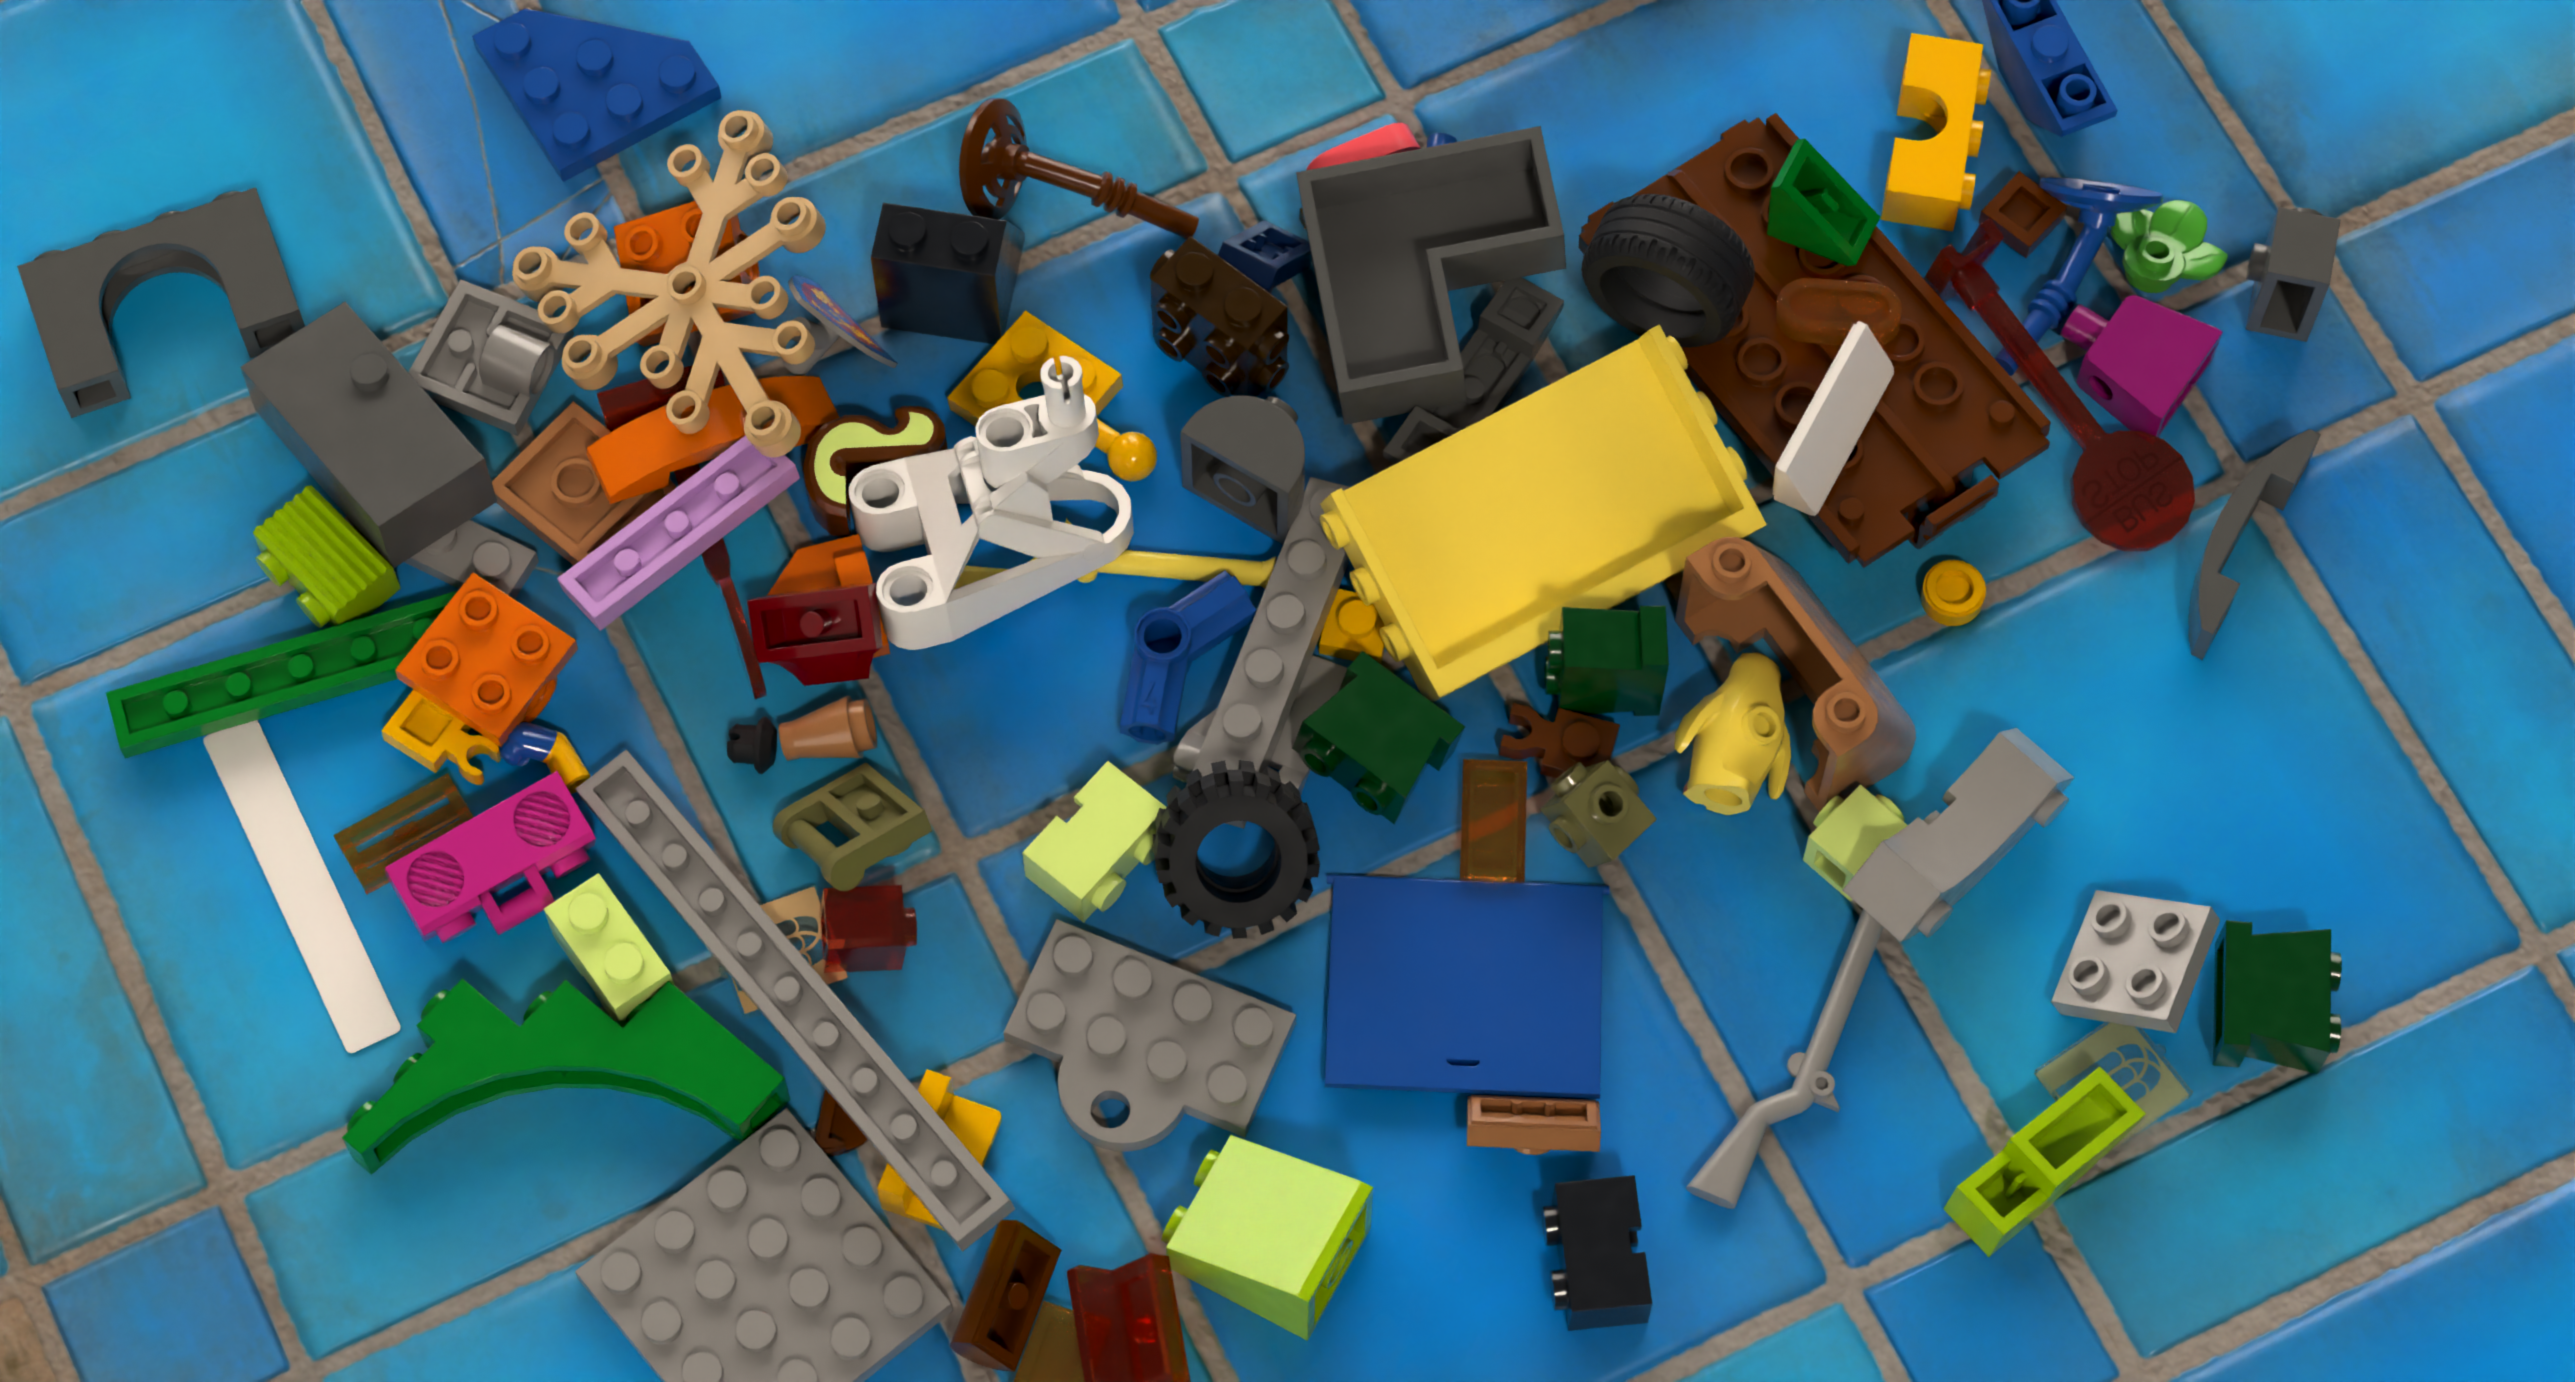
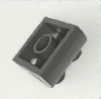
M1230 396L1205 405L1189 419L1180 431L1182 487L1283 545L1290 526L1298 516L1304 500L1305 446L1302 434L1296 424L1298 420L1297 413L1287 403L1275 397H1267L1264 400L1253 396Z

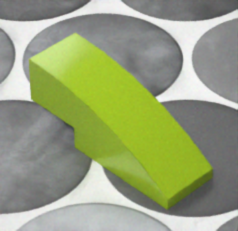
M2099 1066L2013 1135L2001 1152L1959 1184L1943 1210L1990 1257L2086 1174L2144 1118L2146 1113Z

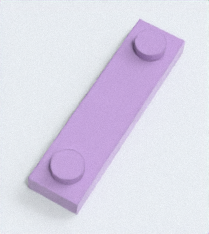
M745 435L559 576L557 579L563 592L601 631L799 480L800 476L796 465L786 455L780 457L762 455Z

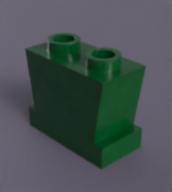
M1640 606L1639 611L1562 607L1559 630L1548 631V656H1545L1544 661L1545 694L1557 695V711L1558 708H1562L1583 715L1634 711V716H1659L1669 667L1666 606Z
M1362 651L1347 668L1339 691L1302 721L1292 749L1300 754L1304 764L1314 773L1323 777L1330 776L1349 790L1356 803L1365 811L1374 815H1382L1395 824L1427 765L1430 764L1438 771L1443 767L1454 753L1465 726Z
M2226 920L2215 942L2214 1066L2239 1068L2244 1057L2318 1074L2329 1054L2338 1052L2341 1039L2340 1014L2331 1013V991L2337 992L2339 989L2342 959L2339 952H2331V929L2252 935V922Z

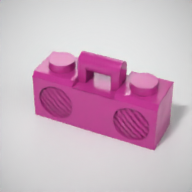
M555 771L386 866L385 875L424 942L438 935L443 944L462 935L476 925L472 915L480 911L481 908L499 936L540 913L545 907L555 902L541 876L552 870L556 879L586 864L590 861L586 850L595 846L596 837L558 771ZM525 877L530 888L497 906L492 894Z

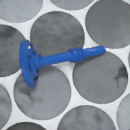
M2071 178L2040 179L2039 187L2045 192L2068 205L2080 209L2078 222L2084 223V226L2056 278L2046 281L2043 288L2036 294L2035 299L2031 300L2027 307L2028 316L1994 358L2010 376L2016 372L2047 330L2057 328L2061 324L2062 319L2068 315L2069 310L2076 304L2077 298L2075 293L2108 233V226H2115L2116 215L2148 209L2158 205L2163 201L2162 193L2100 181Z

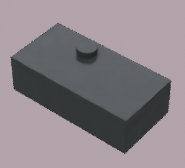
M346 302L338 305L240 367L255 411L374 549L393 568L497 502L485 458Z

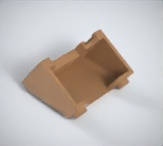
M1738 537L1717 539L1686 557L1675 622L1692 645L1703 640L1704 636H1719L1729 640L1732 648L1736 653H1739L1763 638L1815 705L1812 712V726L1818 739L1813 741L1811 752L1818 759V767L1815 774L1806 782L1804 793L1819 812L1836 795L1841 796L1845 800L1860 784L1867 789L1901 768L1909 760L1916 741L1915 726L1910 716L1795 568L1749 541Z

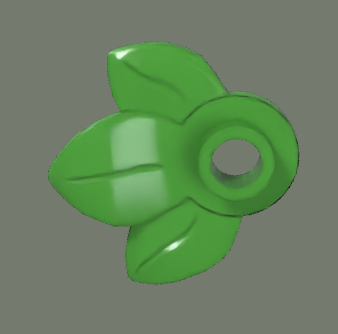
M2173 200L2160 205L2154 213L2147 209L2120 213L2116 215L2115 226H2111L2112 238L2125 250L2122 258L2125 276L2132 286L2143 292H2164L2180 278L2200 281L2210 279L2222 270L2228 258L2227 253L2222 249L2203 242L2207 230V217L2204 211L2193 202Z

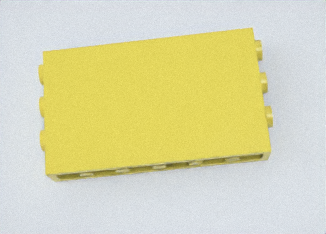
M1660 324L1649 329L1632 343L1344 491L1342 488L1336 490L1320 503L1324 514L1320 516L1322 529L1336 550L1344 548L1355 569L1350 572V579L1357 595L1366 606L1373 604L1385 626L1380 628V636L1388 653L1396 662L1404 661L1420 693L1431 702L1439 700L1547 643L1548 631L1559 630L1562 607L1609 610L1682 572L1686 557L1712 541L1723 537L1744 539L1767 525L1744 483L1747 479V471L1742 459L1732 447L1728 446L1726 448L1714 427L1717 424V415L1713 405L1702 391L1696 392L1684 371L1688 368V363L1680 344L1674 337H1666Z

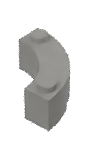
M2018 728L1999 732L1979 757L1945 792L1942 800L1949 807L1941 814L1935 810L1924 820L1917 817L1897 834L1883 840L1842 891L1900 942L1911 938L1919 932L1929 938L1949 918L1954 909L1952 906L1968 893L2021 840L2036 822L2045 828L2059 815L2069 801V798L2062 792L2073 781L2074 777Z

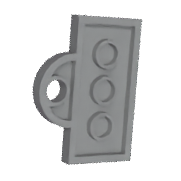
M1056 919L1003 1033L1006 1042L1061 1063L1058 1073L1060 1104L1067 1121L1083 1139L1103 1149L1126 1152L1141 1150L1163 1140L1177 1127L1184 1114L1246 1137L1294 1030L1296 1014ZM1108 1099L1123 1102L1130 1110L1128 1119L1116 1128L1100 1126L1092 1117L1094 1108L1100 1102Z

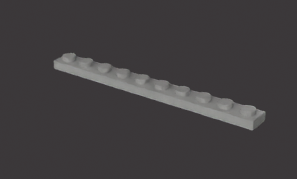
M627 749L576 788L584 803L962 1252L1015 1210L1008 1196Z

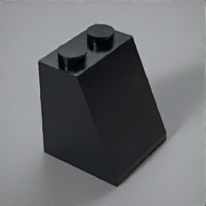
M883 202L871 254L881 327L995 345L1005 334L1025 241V233L1004 220Z

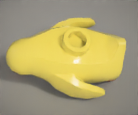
M1758 652L1742 653L1730 668L1727 680L1715 692L1705 696L1682 718L1675 733L1674 747L1680 754L1694 738L1688 782L1683 788V795L1693 803L1706 806L1707 810L1715 813L1733 815L1748 811L1766 776L1768 777L1770 799L1777 800L1785 787L1791 761L1790 736L1784 721L1785 712L1781 694L1780 670L1776 663L1766 655Z

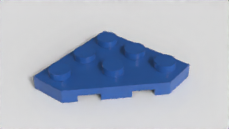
M526 8L472 36L476 50L563 182L721 98L718 83L691 43L686 40Z

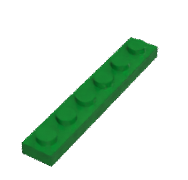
M457 591L106 692L120 750L125 758H129L396 680L398 677L395 669Z

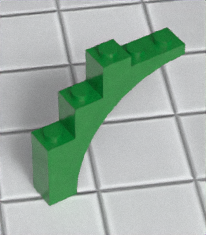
M462 978L450 991L445 989L438 992L426 1004L421 1013V1021L416 1026L428 1050L423 1055L415 1053L410 1056L396 1072L393 1086L377 1102L374 1100L368 1101L354 1113L347 1125L348 1132L342 1139L352 1158L372 1175L409 1142L456 1114L506 1096L554 1088L612 1089L659 1099L707 1120L741 1144L772 1120L790 1101V1096L785 1078L669 981L652 998L636 1006L626 1018L627 1024L621 1027L565 979L553 993L545 991L529 1005L523 1017L525 1022L519 1027Z

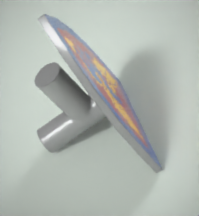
M799 275L793 276L788 281L789 289L797 302L820 320L817 324L803 317L793 319V321L802 323L814 337L815 349L810 358L803 363L789 364L784 361V366L795 376H805L840 336L875 360L892 368L898 365L818 283ZM796 336L792 340L799 343L801 336Z

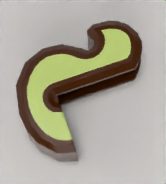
M901 406L895 410L896 426L894 428H889L864 415H845L824 423L808 442L803 466L809 507L815 520L833 536L843 538L851 536L849 483H851L853 477L861 470L876 464L947 450L945 427L936 413L921 406Z

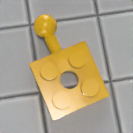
M1025 310L952 391L947 399L951 411L976 426L979 418L986 411L997 406L1024 400L1019 396L1021 389L1029 383L1041 382L1040 370L1047 360L1054 359L1056 374L1061 375L1062 370L1059 356H1068L1077 360L1081 365L1083 392L1093 401L1096 415L1098 416L1123 388V379L1121 373ZM1097 418L1099 436L1095 447L1107 454L1108 464L1112 472L1120 479L1129 482L1140 481L1149 476L1157 463V450L1154 443L1146 435L1139 432L1120 434Z

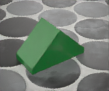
M1805 138L1798 139L1794 143L1771 187L1767 235L1845 266L1856 265L1880 216Z

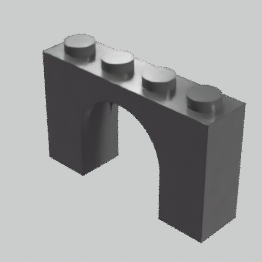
M256 187L243 192L231 191L223 193L210 203L185 211L163 213L152 222L125 231H108L97 236L92 242L64 251H48L37 256L34 261L17 266L57 389L71 418L131 398L114 348L112 323L116 310L126 295L142 282L155 276L168 273H190L204 277L221 288L229 299L250 358L260 355L305 327Z

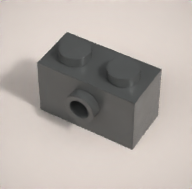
M2278 207L2265 245L2254 243L2251 251L2246 279L2253 280L2254 284L2246 330L2307 342L2330 285L2341 219L2323 216L2320 212L2310 208L2287 209Z

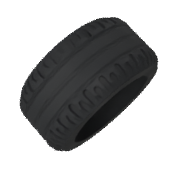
M1641 194L1626 197L1615 202L1604 214L1584 253L1581 268L1584 283L1591 297L1609 317L1640 336L1660 324L1666 337H1674L1681 347L1686 348L1716 343L1729 333L1753 287L1755 277L1753 259L1744 242L1732 228L1712 213L1695 204L1659 194Z

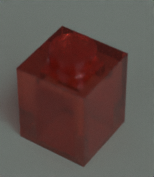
M902 885L862 886L848 891L823 888L819 917L824 973L902 970L906 948L916 946L915 908H904Z

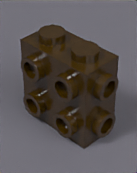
M1192 236L1176 252L1170 249L1162 254L1154 264L1149 276L1151 283L1153 337L1160 350L1174 361L1181 362L1184 359L1202 372L1206 383L1222 396L1229 397L1232 394L1233 396L1257 397L1262 391L1265 393L1272 392L1281 383L1289 369V363L1287 362V343L1289 341V334L1287 333L1288 306Z

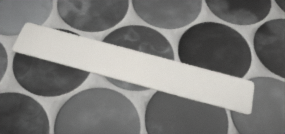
M258 720L207 735L203 740L204 745L345 1050L348 1053H355L398 1033L401 1028L399 1021Z

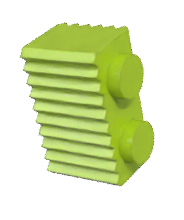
M312 485L305 486L302 493L295 494L292 501L286 502L282 509L276 510L272 517L266 518L263 525L256 526L253 531L261 551L255 557L260 568L277 586L281 587L288 581L301 594L296 599L297 604L305 615L319 628H322L327 623L333 627L367 617L401 589L394 568Z

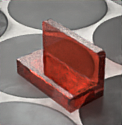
M1150 1253L1114 1270L1078 1265L1067 1271L1085 1382H1191L1169 1256Z

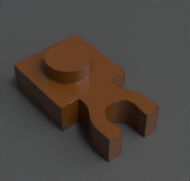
M1513 703L1509 724L1523 726L1530 734L1523 739H1515L1511 736L1503 735L1499 755L1515 760L1529 757L1542 758L1540 774L1558 778L1578 762H1581L1585 768L1606 760L1611 762L1619 735L1620 724L1558 708L1555 721L1551 722L1544 720L1532 708Z

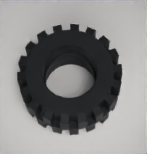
M1225 760L1211 763L1213 773L1202 777L1200 771L1196 769L1186 775L1187 786L1181 790L1175 785L1166 795L1167 808H1159L1155 819L1156 834H1153V850L1159 883H1162L1164 896L1173 908L1176 905L1180 907L1181 918L1192 926L1198 920L1202 921L1205 933L1219 937L1222 927L1231 928L1233 939L1247 938L1246 928L1258 925L1260 933L1263 935L1274 930L1272 919L1280 915L1286 923L1297 914L1295 902L1300 899L1307 903L1313 892L1311 878L1318 877L1320 861L1318 851L1320 848L1312 815L1307 802H1302L1299 790L1291 781L1283 784L1279 772L1266 766L1263 773L1255 771L1254 763L1251 761L1239 760L1238 770H1227ZM1231 821L1252 822L1266 829L1273 836L1275 843L1269 858L1257 870L1242 876H1223L1212 872L1199 861L1197 856L1198 848L1205 836L1214 828Z

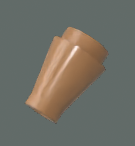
M846 696L793 721L779 724L780 743L787 761L799 758H863L864 751L877 748L875 721L870 704L866 698L853 701L850 696Z

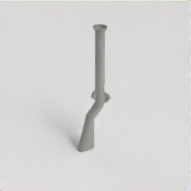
M1864 909L1861 912L1806 1053H1795L1788 1060V1072L1795 1078L1792 1088L1758 1101L1748 1108L1740 1121L1687 1185L1686 1190L1691 1194L1719 1206L1734 1209L1769 1125L1802 1113L1813 1102L1839 1113L1840 1107L1833 1094L1835 1081L1832 1075L1826 1071L1884 928Z

